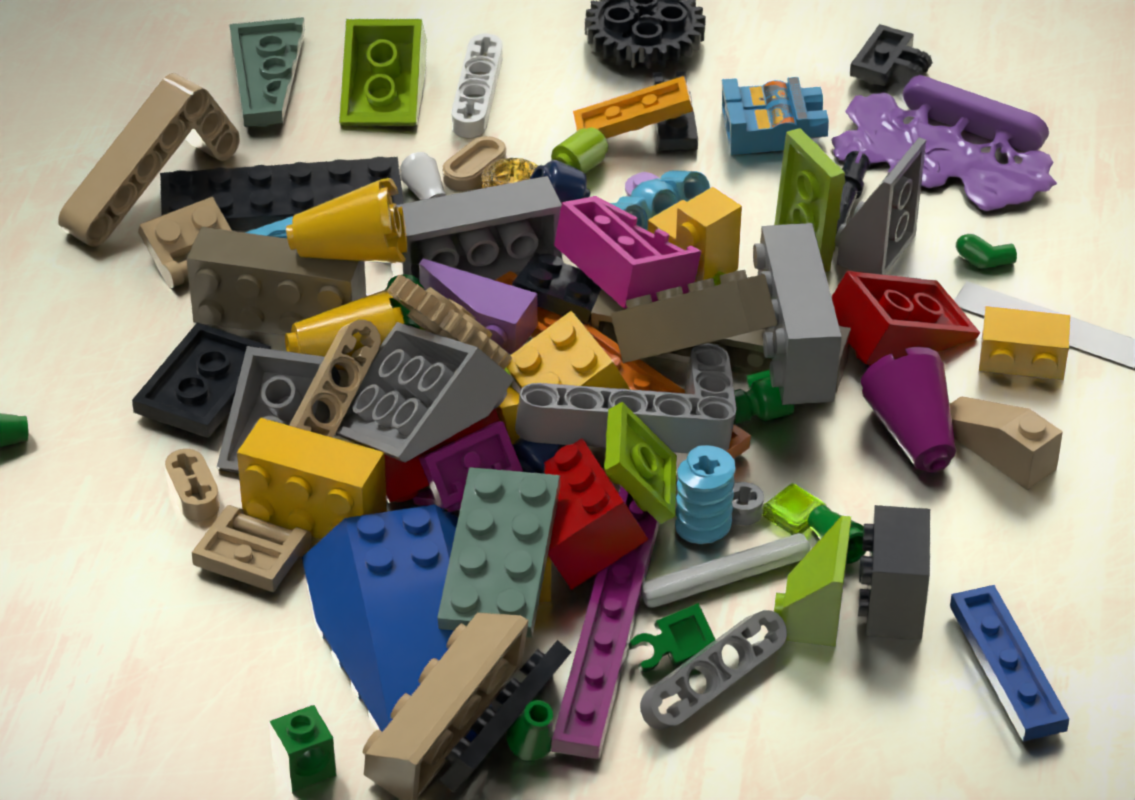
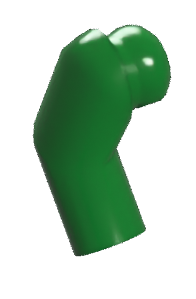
M973 233L960 236L955 243L957 253L979 269L1012 264L1017 261V251L1013 243L992 246Z

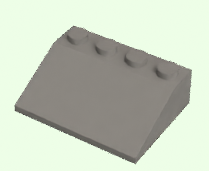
M397 322L380 345L335 435L362 446L382 451L385 455L402 462H407L488 416L493 409L497 408L504 401L507 389L514 381V378L478 347ZM330 415L324 423H327L329 421Z

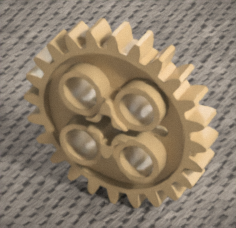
M400 274L388 288L387 292L410 311L407 316L425 331L478 347L504 370L511 362L512 357L501 346L490 339L493 334L477 322L475 317L463 306L450 298H445L431 287L425 291L418 284L416 285L410 279Z

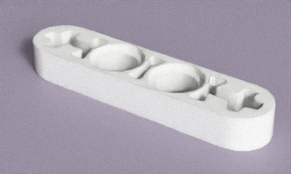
M475 35L468 43L452 106V130L460 137H477L483 134L487 128L502 64V40L496 35ZM483 52H487V56H482ZM476 72H484V73H488V74L476 75V74H473V73H476ZM469 95H481L482 97L471 98V97H466V96H469ZM468 114H474L471 119H467Z

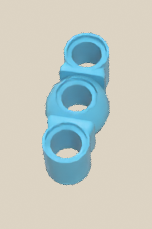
M672 170L664 173L661 178L640 183L632 190L631 196H622L616 203L611 204L637 217L636 225L647 230L648 219L681 200L686 202L710 189L707 177L701 172Z

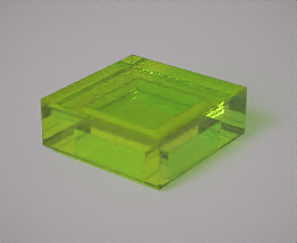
M791 483L763 505V517L791 535L802 534L810 528L807 520L811 511L817 506H826V504L796 484Z

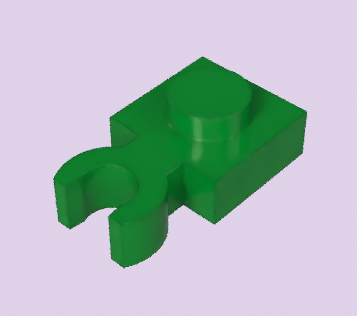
M699 603L656 620L654 626L658 635L640 633L630 640L628 646L630 650L638 646H646L651 650L652 657L642 661L638 666L640 672H648L653 670L659 664L661 658L666 655L669 656L673 667L682 664L716 639Z

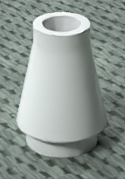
M416 152L403 160L400 166L401 180L420 200L446 196L438 165L433 157L425 152Z

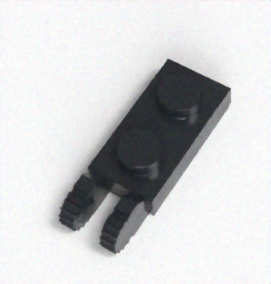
M685 71L676 72L674 79L684 76L687 83ZM654 72L652 74V86L664 82L662 72ZM694 111L674 119L655 123L659 151L698 149V133Z

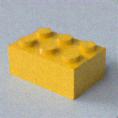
M264 418L258 420L237 451L241 502L245 515L290 530L298 527L310 531L312 537L322 539L344 518L387 512L384 452Z

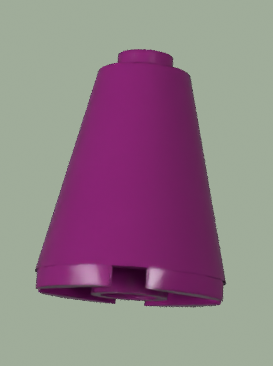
M923 347L907 348L908 356L895 360L892 353L886 355L872 364L861 377L863 397L917 469L928 472L941 471L950 464L956 454L944 363L938 352Z

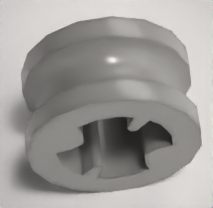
M735 483L733 487L732 523L741 526L757 523L763 515V491L753 483ZM745 502L748 503V505H740L739 503Z

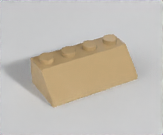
M477 613L467 626L464 624L458 625L447 642L446 648L448 650L439 661L433 658L422 671L419 677L420 685L412 696L405 693L396 703L390 716L393 720L384 731L377 729L368 738L362 750V754L365 755L363 775L400 800H417L446 763L445 757L463 736H467L472 725L491 705L521 666L529 621L520 615Z

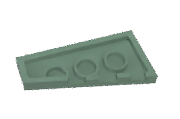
M304 17L229 24L244 127H263L270 124L283 123L305 31Z

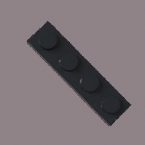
M557 640L546 654L539 649L532 654L520 669L526 675L525 679L520 683L513 677L495 698L502 705L499 710L495 712L489 706L470 729L477 734L472 742L463 736L445 757L452 765L440 779L443 784L453 792L461 786L523 712L527 704L533 700L572 653L567 647Z

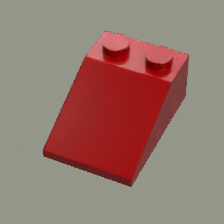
M847 271L831 296L838 325L851 328L849 344L855 350L856 357L869 366L891 353L894 360L908 356L907 348L923 347L940 352L973 341L980 334V331L937 280Z

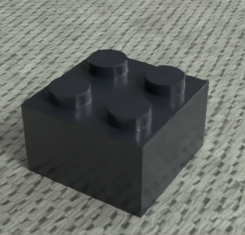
M874 505L873 524L864 523L862 551L870 552L869 556H860L859 583L867 585V589H859L858 617H866V636L922 640L930 580V509Z

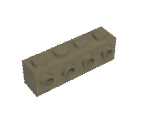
M744 269L720 275L721 284L715 286L713 278L687 284L689 293L683 294L681 286L656 292L658 298L656 302H652L651 295L626 300L627 309L610 313L623 363L778 325L765 274L747 278L746 270Z

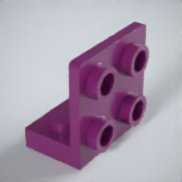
M496 421L419 457L430 488L418 493L413 498L415 505H437L440 508H446L448 512L456 511L461 508L469 467L523 472L504 423Z

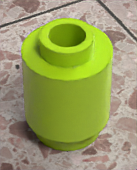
M596 128L579 129L553 148L551 160H558L586 174L604 160L605 154L608 152V142L605 136Z

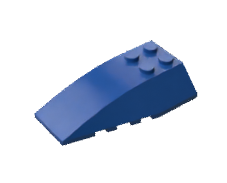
M437 505L344 518L302 556V564L316 628L322 639H326L331 646L332 655L340 668L343 667L350 678L351 687L357 698L362 699L366 705L369 718L376 730L384 731L393 720L390 716L399 699L405 693L412 696L420 685L419 677L426 665L433 658L439 661L448 650L446 648L447 642L454 631L439 629L437 617L458 517ZM470 730L466 738L472 742L477 734Z

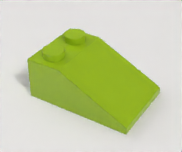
M346 19L340 126H417L425 79L427 37L422 19Z

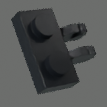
M879 24L851 62L849 76L864 80L870 84L885 86L892 75H894L899 83L906 85L914 76H925L923 73H927L933 62L928 52L926 53L924 50L920 51V49L913 47V33Z

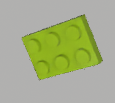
M801 128L786 132L774 225L812 223L826 273L831 271L833 252L835 251V237L840 218L842 190L845 185V172Z

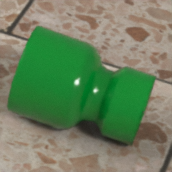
M770 370L746 376L748 391L745 392L742 389L734 390L736 403L735 425L749 422L752 416H757L762 421H769L794 413V404L782 405L779 388L771 386Z

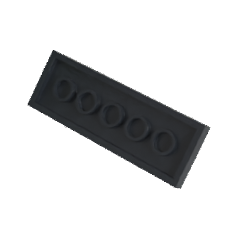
M374 157L355 160L337 159L326 162H296L293 164L255 165L253 167L238 168L219 167L209 170H177L160 173L161 216L213 196L232 231L257 229L292 217L386 178L393 179L399 194L391 196L392 202L400 205L404 203L398 157Z

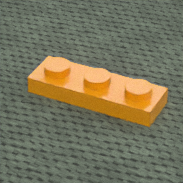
M682 76L575 110L573 113L577 131L583 128H596L608 139L629 131L640 130L645 126L667 119L680 117L694 110L685 77Z

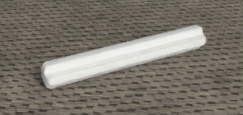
M797 533L645 581L642 584L641 596L647 607L655 608L799 562L810 551V544L804 534Z

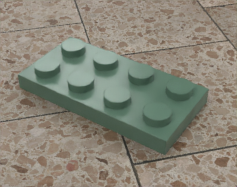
M469 467L437 617L439 629L455 630L460 624L467 626L477 613L520 615L529 621L526 637H533L560 493V475Z

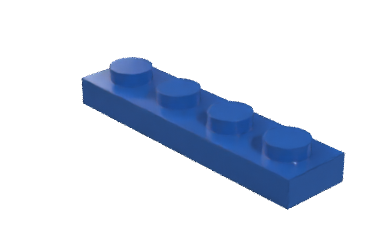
M995 585L951 594L950 608L1022 741L1067 732L1070 718Z

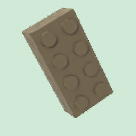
M201 227L187 256L193 322L285 335V333H291L293 323L366 297L365 261L300 257L297 249H290L286 238Z

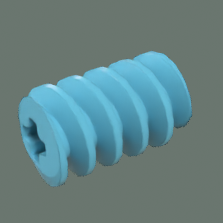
M711 445L695 447L689 452L687 459L680 463L677 470L678 493L676 495L675 528L681 538L691 543L706 544L720 540L729 532L732 525L735 462L727 451Z

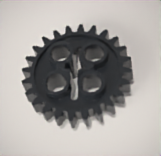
M696 0L591 1L590 9H586L584 34L587 35V43L593 44L594 52L604 51V59L616 56V64L618 65L628 60L631 61V68H635L639 62H644L647 69L651 68L652 62H658L662 67H666V60L670 59L675 63H680V55L690 58L692 56V49H700V42L705 40L706 16L703 15V8L696 6Z

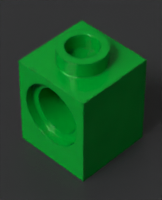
M314 704L269 721L272 759L291 793L336 776L334 737Z

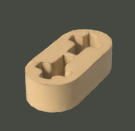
M186 448L176 450L168 455L165 460L167 484L180 512L184 517L195 521L207 520L213 517L220 508L218 486L202 454L194 449ZM183 469H187L192 475L186 476ZM198 493L201 500H197L192 494Z

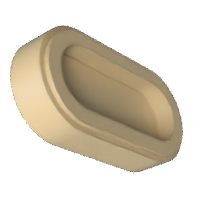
M483 136L471 141L444 162L442 167L444 184L456 191H468L479 186L505 165L507 161L505 143L491 136Z

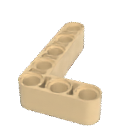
M177 73L167 75L64 204L58 217L60 228L91 247L100 246L109 238L185 138L191 145L220 161H226L238 149L240 143L238 130L206 89Z

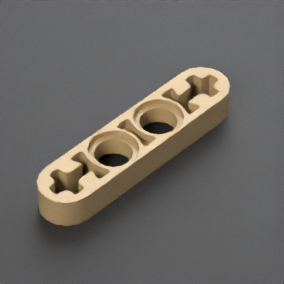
M356 320L343 326L338 331L289 426L334 437L380 347V334L371 322ZM359 332L362 335L360 342L364 347L355 350L351 357L345 355L351 352L357 340L352 335ZM334 365H340L347 371L349 381L346 387H340L334 383L331 376ZM316 400L324 402L330 410V418L327 423L319 422L313 415L312 408Z

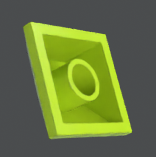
M842 515L788 574L786 592H776L774 612L785 623L787 632L785 641L836 647L851 516Z

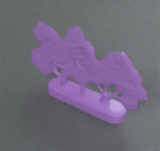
M914 76L905 86L902 96L905 105L910 109L908 111L899 108L894 98L885 92L872 94L868 97L855 96L845 112L858 126V129L845 131L831 139L832 145L835 147L833 152L838 159L845 161L848 153L859 151L856 163H859L862 153H864L869 158L870 163L888 162L890 165L888 172L892 170L919 137L926 139L921 186L927 188L942 186L948 177H959L963 181L967 197L984 211L1003 208L1007 204L1028 202L1036 192H1046L1052 186L1057 185V182L1049 174L1050 168L1054 163L1051 156L1045 152L1037 151L1044 145L1049 136V128L1044 120L1031 112L927 76ZM908 116L915 117L909 124L903 123L904 118ZM928 118L952 127L932 126L928 124ZM964 130L993 142L979 145L965 141L961 133ZM991 147L989 153L981 152V149ZM997 148H1002L1001 153L1005 154L1007 152V164H1000L995 157ZM1013 148L1024 151L1025 153H1018ZM1015 155L1022 158L1020 164L1015 163Z

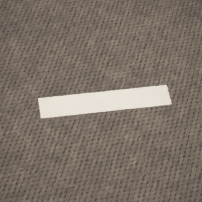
M966 281L954 299L960 308L982 316L985 314V306L1062 314ZM1070 316L1069 346L1135 369V338Z

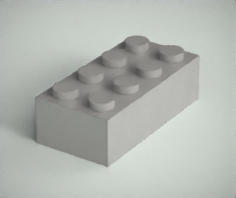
M548 176L396 205L397 207L402 206L404 213L407 252L402 253L406 258L405 262L391 263L394 277L399 274H408L420 280L419 263L422 259L492 280H496L509 271L518 275L535 253H549L562 259V252L554 246L562 204Z
M813 224L761 226L760 243L753 245L754 268L758 269L757 275L765 274L778 324L765 328L766 332L763 334L765 358H772L770 362L771 386L779 388L782 405L834 402L842 336Z

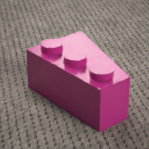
M597 196L562 202L554 246L591 278L595 284L611 296L617 304L626 309V300L645 295H651L652 302L658 301L656 292L680 286L682 287L683 294L689 293L687 284L695 282L701 250L693 246L687 247V250L679 248L668 242V233L657 229L653 234L637 226V217Z

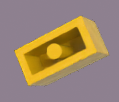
M985 306L979 371L1064 380L1069 350L1070 315Z

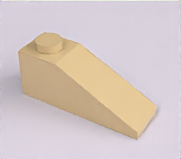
M963 396L950 403L954 438L1028 490L1057 470L1063 431L1033 410Z

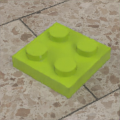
M623 402L608 409L606 460L604 463L606 474L614 484H620L633 497L635 503L642 511H648L662 524L675 517L677 455Z

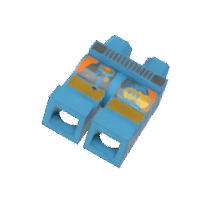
M787 77V83L781 80H773L764 85L741 87L738 85L737 78L722 79L721 110L730 155L784 150L786 132L801 128L810 138L828 137L829 118L827 110H823L821 86L801 88L799 77Z

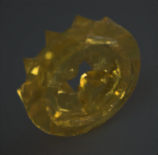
M504 158L494 161L483 170L481 187L488 188L509 184L510 177H513L516 182L529 180L538 165L522 158Z

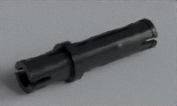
M859 151L848 153L842 170L845 172V185L842 190L837 231L843 223L846 224L855 200L861 196L864 189L863 179L870 166V160L866 154L862 153L859 163H856Z

